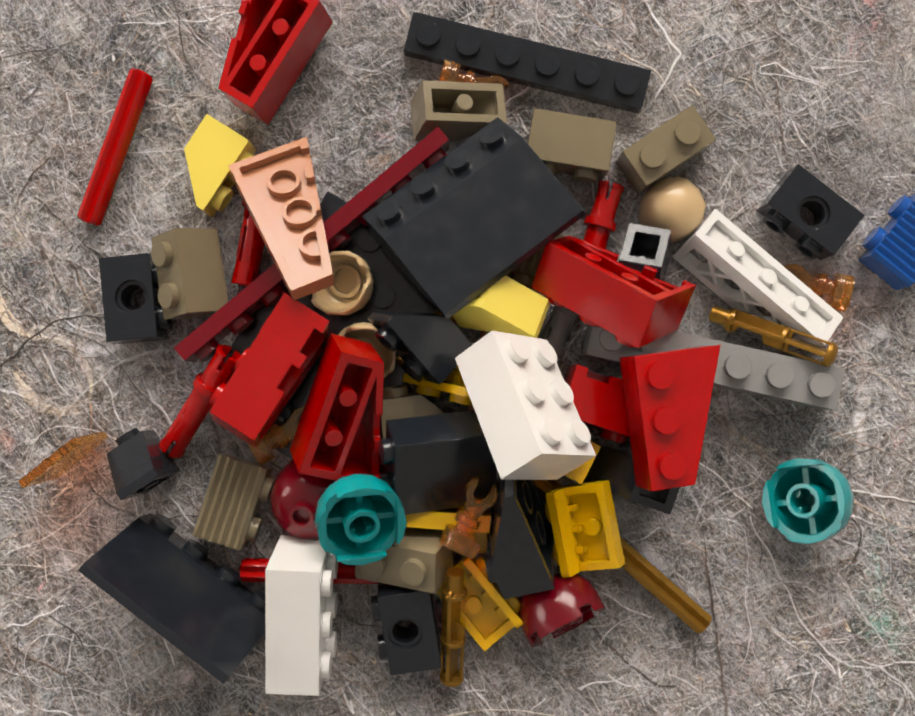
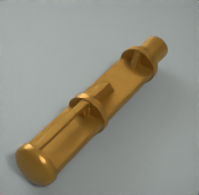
M713 306L709 315V321L724 326L727 332L733 333L738 327L761 334L763 344L818 363L824 367L831 366L838 355V346L834 342L820 339L736 308L727 310ZM797 333L829 345L827 349L793 338V335ZM792 345L824 357L823 362L788 350L789 346Z
M456 567L449 568L446 571V584L441 592L442 629L440 636L441 668L439 679L447 687H457L464 681V646L466 637L465 626L460 622V604L467 597V588L463 586L464 571ZM446 647V669L444 670V657ZM459 648H461V654H460V670H458Z

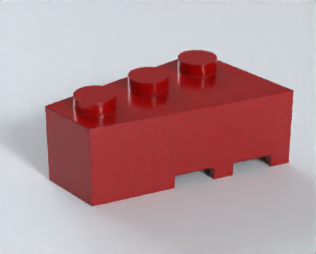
M320 0L241 1L238 12L241 15L236 37L231 38L218 87L236 107L269 125L333 23Z
M570 235L554 239L546 244L531 288L545 295V298L551 304L572 310L579 314L580 320L584 323L607 330L615 335V339L619 343L628 347L640 348L678 330L695 290V284L683 280L680 287L655 278L657 269L645 265L642 272H639L617 262L618 254Z
M284 292L274 310L264 322L250 348H247L239 357L234 367L235 372L228 383H222L212 395L209 401V405L212 406L210 410L212 420L257 448L326 348L330 321L299 301H293L292 297Z
M330 334L290 447V452L299 474L334 481L352 474L373 475L380 479L379 440L381 439L380 415H383L384 362L371 343Z
M721 345L699 346L619 357L637 487L649 491H658L696 484Z
M579 364L568 367L564 381L572 389L574 395L573 402L581 421L586 426L588 424L603 429L600 437L625 444L626 438H630L622 379L588 371L589 368Z

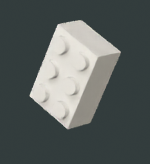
M491 331L455 358L501 480H558L596 456L590 442L591 435L589 429L581 421L573 402L574 395L572 389L564 381L557 364V354L547 339Z
M280 535L265 569V694L319 696L323 679H330L332 657L336 656L337 631H332L333 618H336L338 594L337 592H332L333 579L337 578L338 561L335 555L328 551L326 553L323 550L319 540H303L290 535Z

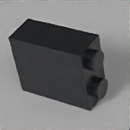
M475 410L386 420V438L379 440L380 459L382 465H385V473H380L379 477L387 482L399 497L405 515L494 503L497 468Z

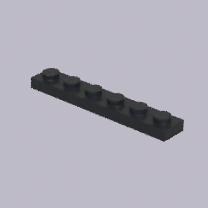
M414 11L403 50L404 56L638 114L642 110L651 70Z

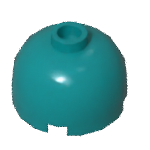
M795 458L783 462L776 468L778 470L773 473L771 479L766 481L763 487L762 506L767 521L773 528H777L783 535L787 536L784 538L791 542L814 544L831 539L847 526L852 516L854 495L849 481L838 468L820 459Z
M366 474L344 476L329 485L318 500L315 513V525L321 547L326 553L328 551L335 555L337 561L345 565H366L381 560L387 556L385 550L391 547L395 541L398 545L403 539L407 524L401 500L388 483L373 475Z

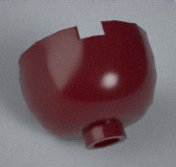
M292 459L277 475L270 494L271 510L279 526L289 535L298 539L319 540L315 525L317 503L328 486L335 481L299 474Z
M561 573L554 574L555 589L521 597L518 615L524 623L521 627L531 648L544 644L541 638L552 634L555 639L595 617L591 610L592 608L597 612L605 610V606L597 591L587 579L580 574L563 578Z

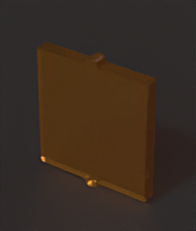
M105 431L72 438L18 481L22 488H26L60 477L107 440L109 436Z

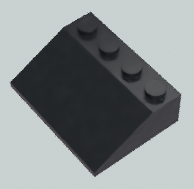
M497 117L362 217L382 251L446 319H449L585 216L583 208L528 143Z
M149 513L138 517L89 558L78 571L224 684L265 634V594L258 590H255L254 593L240 583L242 579L235 570L224 564L219 567L208 558L209 551L193 539L186 541L174 531L177 527L165 516L158 513L154 516Z

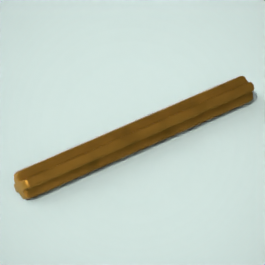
M534 480L540 496L545 501H547L546 494L562 486L556 480ZM620 537L625 565L622 568L696 633H702L712 621L711 615Z

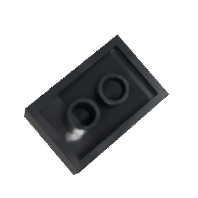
M499 475L493 503L492 526H490V534L487 533L488 543L491 548V557H487L485 561L488 578L491 583H497L504 599L555 589L552 525L546 518L545 506L534 480H501Z

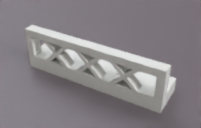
M716 209L672 256L734 309L736 308L777 324L791 327L826 341L829 340L843 319L842 315ZM695 248L707 259L708 263L699 261L689 251ZM724 278L731 279L739 286L740 290L732 289L725 283ZM755 305L764 307L771 313L772 317L763 315L756 309ZM794 333L804 342L815 346L823 347L826 344ZM792 345L788 349L804 356L812 354ZM785 352V353H786L788 356H790V357H795V358H799V359H804V358H801V357H798V356H795V355H793V354H790V353Z

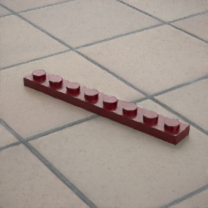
M439 127L434 129L323 222L330 252L342 249L351 240L349 233L362 223L364 227L368 226L362 217L447 155L449 139ZM275 263L174 347L184 361L194 363L198 359L201 363L213 357L216 348L220 345L219 342L231 332L233 335H237L244 331L254 321V318L251 316L263 305L266 308L273 306L281 299L284 292L287 293L284 289L286 285Z

